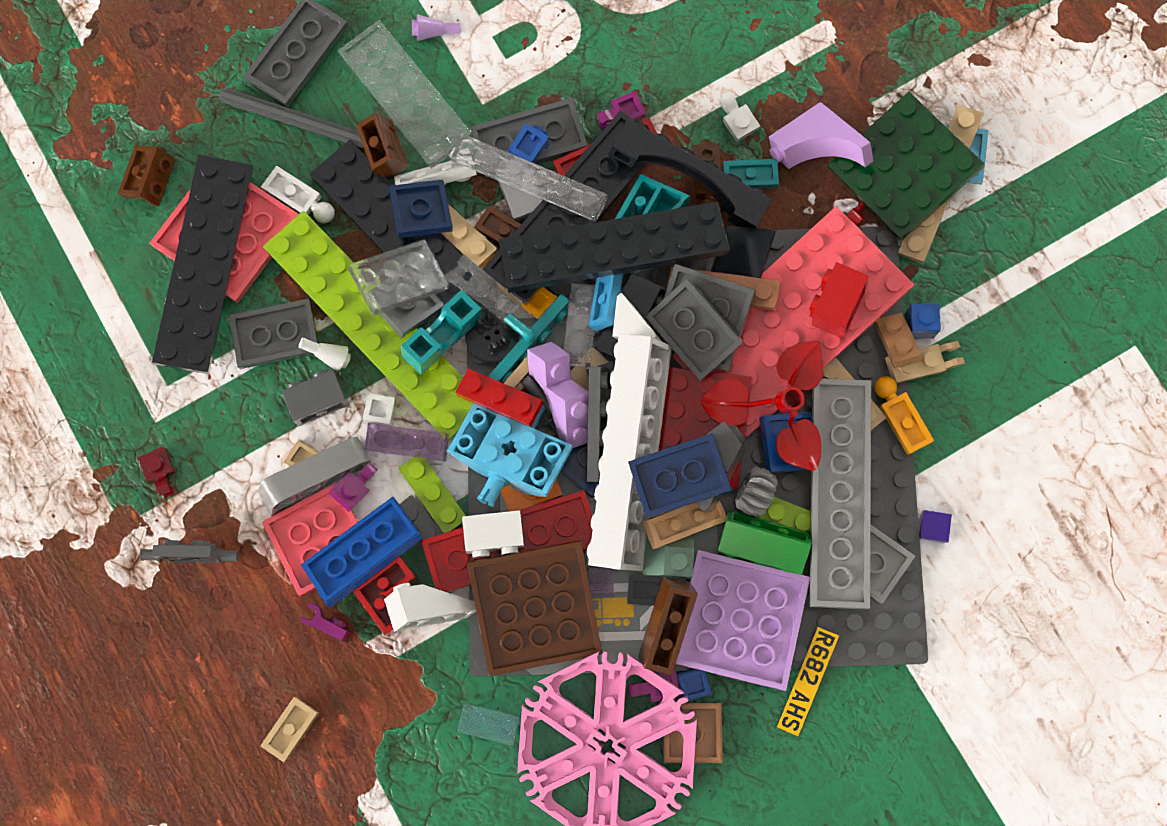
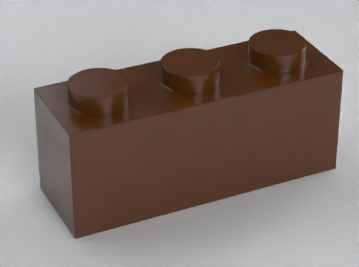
M663 576L638 655L644 669L672 675L698 592L690 582Z

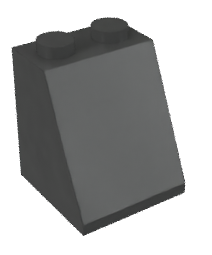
M723 421L708 434H714L730 481L747 449L743 445V442L747 439L734 424L728 426ZM722 494L699 501L697 504L703 512L711 513L718 504Z

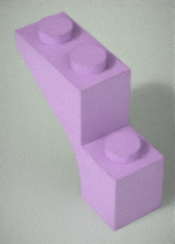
M552 342L527 349L529 375L539 383L546 395L559 439L571 444L573 448L588 443L589 392L570 379L569 354Z

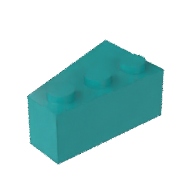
M640 174L615 219L688 207L690 195Z

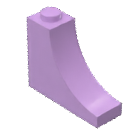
M821 102L769 136L771 145L769 151L772 158L776 159L777 163L781 162L788 169L806 160L827 156L851 159L864 167L874 161L870 142Z

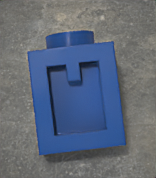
M525 123L508 149L509 154L532 167L543 149L547 150L550 146L547 132L537 125L532 127Z

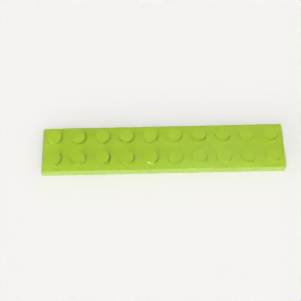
M303 210L270 239L263 248L440 435L449 442L456 436L473 405L472 402L458 397L455 393L463 376L444 356L437 360L423 375L418 373L402 357L401 345L418 329L416 328L402 339L365 300L366 294L376 288V285Z

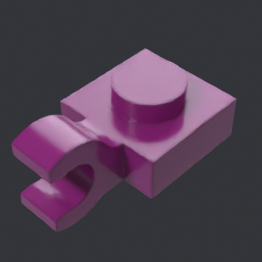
M633 91L611 100L612 109L597 114L599 118L597 123L600 129L604 130L620 110L637 121L646 118V112L636 92Z
M369 462L356 477L349 471L328 494L350 512L370 491L365 484L374 476L378 469Z
M311 603L308 604L307 607L315 611V617L312 620L301 617L302 623L314 626L342 642L348 641L352 632L345 629L347 623L333 616L329 621L323 617L322 609L319 606Z
M675 668L672 675L654 671L678 687ZM648 681L627 684L630 697L649 694L651 702L663 700L662 692Z

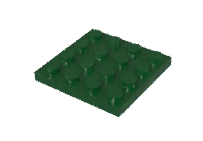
M909 91L861 134L871 144L874 160L872 163L864 167L851 159L835 157L828 164V168L900 241L904 240L985 167V163Z

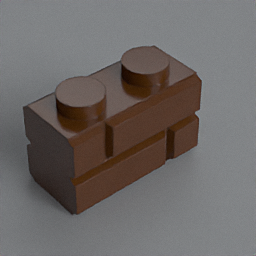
M375 113L357 124L356 127L373 172L386 176L389 179L409 167L398 134L395 133L396 128L392 120L384 118L379 113Z

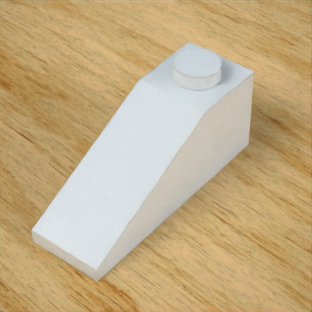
M410 583L400 584L394 587V592L384 599L394 632L466 619L476 612L474 601L423 584L411 586Z

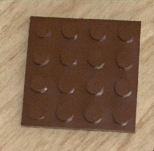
M581 540L467 562L489 676L585 658L599 652V655L602 654Z

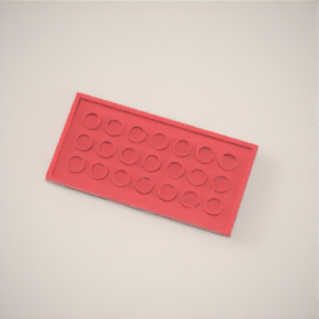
M836 206L762 273L761 279L781 282L777 310L750 308L741 335L744 343L736 350L730 371L716 367L712 372L752 376L749 402L776 397L780 391L788 388V381L780 378L776 371L777 361L785 350L802 342L818 341L821 346L824 369L914 287V284ZM836 262L869 275L867 290L844 339L812 326V317L809 316L811 312L809 308L816 294L821 296L823 292L821 291L823 286L821 282L828 268L833 270ZM676 353L672 355L673 359L683 369L690 370ZM775 404L749 407L745 433L747 438L760 427V417L774 415L778 411Z

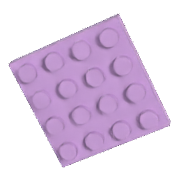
M698 550L693 567V577L690 581L698 595L676 664L786 691L810 577Z

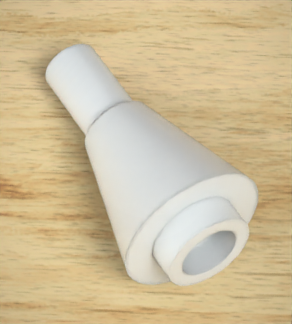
M302 338L299 343V348L315 354L317 358L336 372L341 368L345 369L350 361L351 354L348 353L347 346L318 344L306 338Z

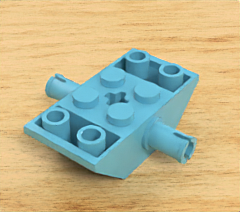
M473 403L447 452L477 473L488 477L484 488L477 497L482 503L487 504L488 502V506L494 507L495 501L504 485L526 495L547 497L573 446L535 429L546 410L544 406H542L532 427H529Z

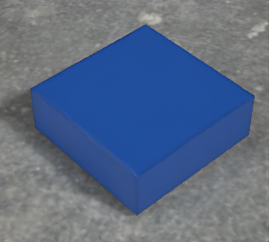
M691 668L676 673L679 687L684 692L681 695L682 697L687 696L688 701L712 695L705 671Z

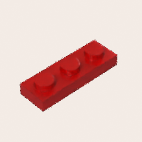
M469 368L455 392L458 397L529 427H532L544 404L537 397Z

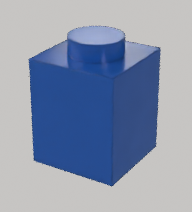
M939 303L911 304L906 310L905 320L914 339H934L941 331Z

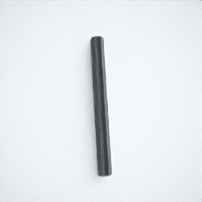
M226 87L220 92V101L222 103L343 143L351 140L356 147L364 149L357 130Z

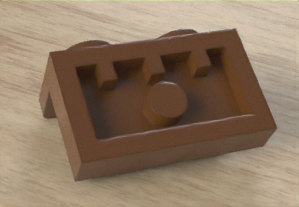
M135 145L118 194L127 199L144 200L153 206H159L175 158L158 147Z

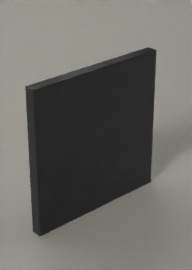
M727 225L725 232L730 248L729 255L716 257L712 272L761 278L776 231Z

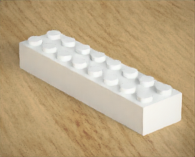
M619 334L618 342L614 347L616 360L615 368L610 376L612 390L611 398L606 406L608 420L602 437L604 450L603 456L599 460V471L601 473L599 484L595 489L597 503L595 513L591 519L593 532L592 540L587 548L588 565L619 570L643 571L647 534L642 523L649 520V518L645 516L628 461L658 452L672 348L670 345L653 337Z

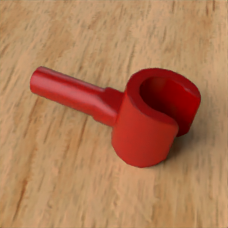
M861 201L847 216L857 227L865 219L860 214L865 207Z

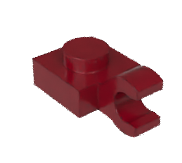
M160 447L137 457L146 482L149 484L155 483L159 496L163 495V498L174 495L175 492L169 476L176 472L167 449Z

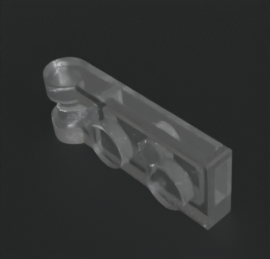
M462 255L457 261V267L453 271L450 270L445 278L506 325L507 323L504 322L506 316L509 313L514 315L523 304V301L513 293H508L507 288L469 258ZM467 271L473 274L468 282L462 278Z

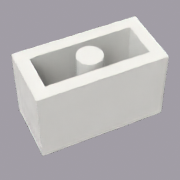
M520 510L462 517L465 550L467 554H472L473 558L489 557L490 552L501 551V555L518 553V549L524 548Z

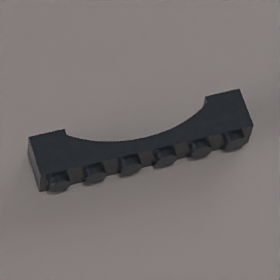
M627 118L608 153L611 157L631 168L634 163H652L675 169L690 176L706 187L719 200L729 215L727 221L735 226L757 228L771 201V198L767 197L763 190L742 183L741 178L738 176L726 174L719 170L715 163L699 159L694 156L695 154L690 149L674 145L668 137L649 131L642 122L637 120L632 121Z

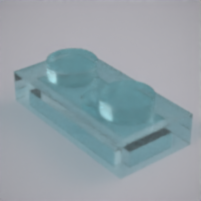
M464 703L457 732L514 746L521 717Z

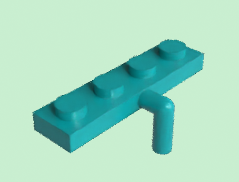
M560 294L531 328L515 315L509 313L504 322L518 332L522 339L492 371L489 377L504 383L528 356L527 349L536 347L538 343L544 344L552 334L551 328L557 322L561 324L570 314L568 310L570 308V300Z

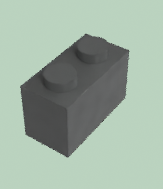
M334 370L319 371L313 375L314 378L305 382L303 380L292 382L287 386L288 389L281 391L292 420L298 426L350 406L340 379Z

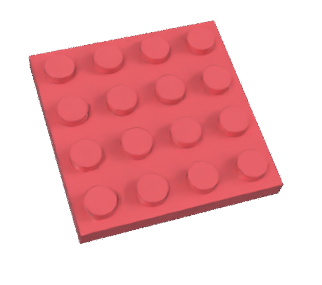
M250 183L226 294L227 297L236 303L240 302L272 259V256L263 246L299 215L252 183ZM190 190L149 243L173 261H175Z

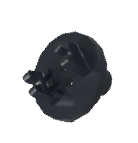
M500 309L481 311V318L465 334L468 349L477 359L482 360L486 364L498 363L519 342L520 334L504 322L509 313Z

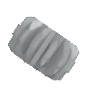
M756 466L749 470L737 492L735 499L736 507L750 516L759 517L764 514L776 492L778 484L776 476L771 474L770 471Z

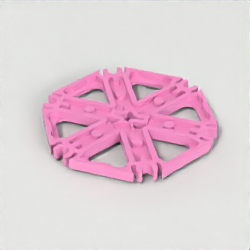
M608 651L603 652L601 664L598 658L599 652L539 680L538 682L544 684L548 690L546 691L544 687L536 684L533 689L540 694V699L538 701H534L529 697L525 699L526 704L533 707L534 710L527 708L524 704L522 705L517 771L518 774L523 770H529V772L524 773L519 778L520 782L530 779L534 783V787L526 792L527 796H532L537 791L540 793L539 796L530 799L532 803L565 826H652L677 813V811L668 806V803L675 809L680 810L682 804L675 799V794L681 792L686 796L690 795V790L686 786L681 785V783L687 784L693 789L697 719L685 723V720L693 718L695 715L694 710L689 713H683L680 709L681 704L688 701V697L685 696L677 701L674 700L676 696L684 693L681 689L656 672L644 669L642 663L630 654H627L626 666L622 664L624 661L623 652H619L616 663L609 662ZM585 671L595 673L597 679L594 718L560 694L559 687L561 683ZM636 674L658 688L663 694V700L660 704L624 721L626 681L630 675ZM538 720L545 721L576 744L545 760L535 759L532 755L535 722ZM599 728L606 733V735L600 732ZM673 731H678L684 738L682 767L679 771L671 772L638 748ZM608 739H611L613 741L612 747L617 753L607 751L606 754L601 751L603 746L599 742L601 740L606 742ZM620 742V743L623 744L626 748H623V747H622L621 745H619L618 743ZM590 772L588 813L583 817H577L553 799L552 792L553 789ZM620 775L656 799L655 808L630 821L620 819L618 816Z

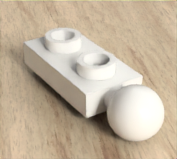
M278 166L274 168L261 186L263 191L299 214L304 210L309 215L312 211L314 218L319 223H329L334 218L335 211L331 204L327 202L318 203L322 197L319 192Z

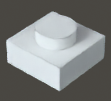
M368 393L362 420L368 423L391 426L397 401L396 398Z

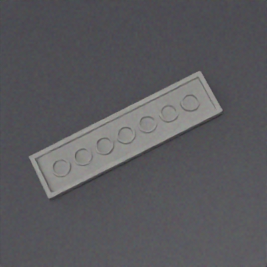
M821 379L820 383L813 388L812 423H814L820 433L822 453L818 468L811 472L812 544L810 549V607L870 609L871 381Z

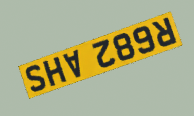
M817 628L777 728L799 736L839 638L838 635L822 628Z

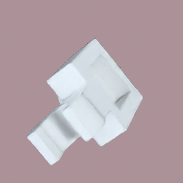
M731 91L721 96L722 100L719 103L727 113V116L723 117V123L736 143L759 130L760 125L746 104L739 108Z

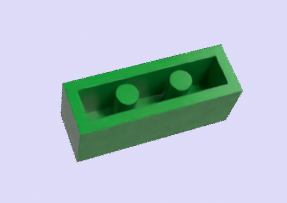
M729 510L721 534L718 551L723 552L724 555L730 558L740 557L751 560L754 564L768 565L785 572L802 575L811 548L812 538L810 532Z

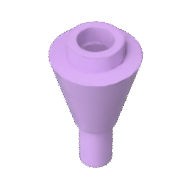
M417 14V20L412 19V36H417V41L443 34H460V23H443V21Z

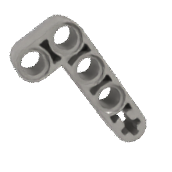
M352 437L270 475L261 481L258 493L272 517L294 505L296 500L342 479L349 471L353 474L363 469L371 462V459L359 438Z

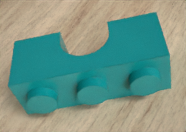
M460 290L442 307L440 316L426 330L422 327L419 328L401 345L402 357L418 373L423 375L475 326L476 321L481 318L482 308L463 290Z

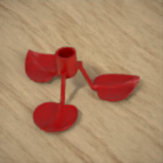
M802 342L788 348L780 355L776 371L780 378L788 381V388L780 391L776 397L747 402L749 397L747 388L735 379L719 381L701 397V404L709 417L719 424L724 421L728 426L732 424L739 426L745 423L748 419L747 407L775 404L779 411L790 414L788 419L789 428L782 429L776 437L775 445L780 458L790 465L810 471L818 468L822 453L820 433L811 421L802 419L794 424V419L798 415L796 410L800 409L804 404L805 398L802 391L815 388L823 377L820 342Z

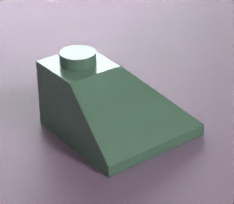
M694 534L654 550L647 536L643 571L634 570V575L666 576L691 580L693 577Z

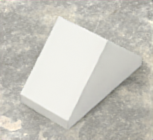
M620 293L616 301L613 337L618 340L619 334L649 336L661 340L627 297Z

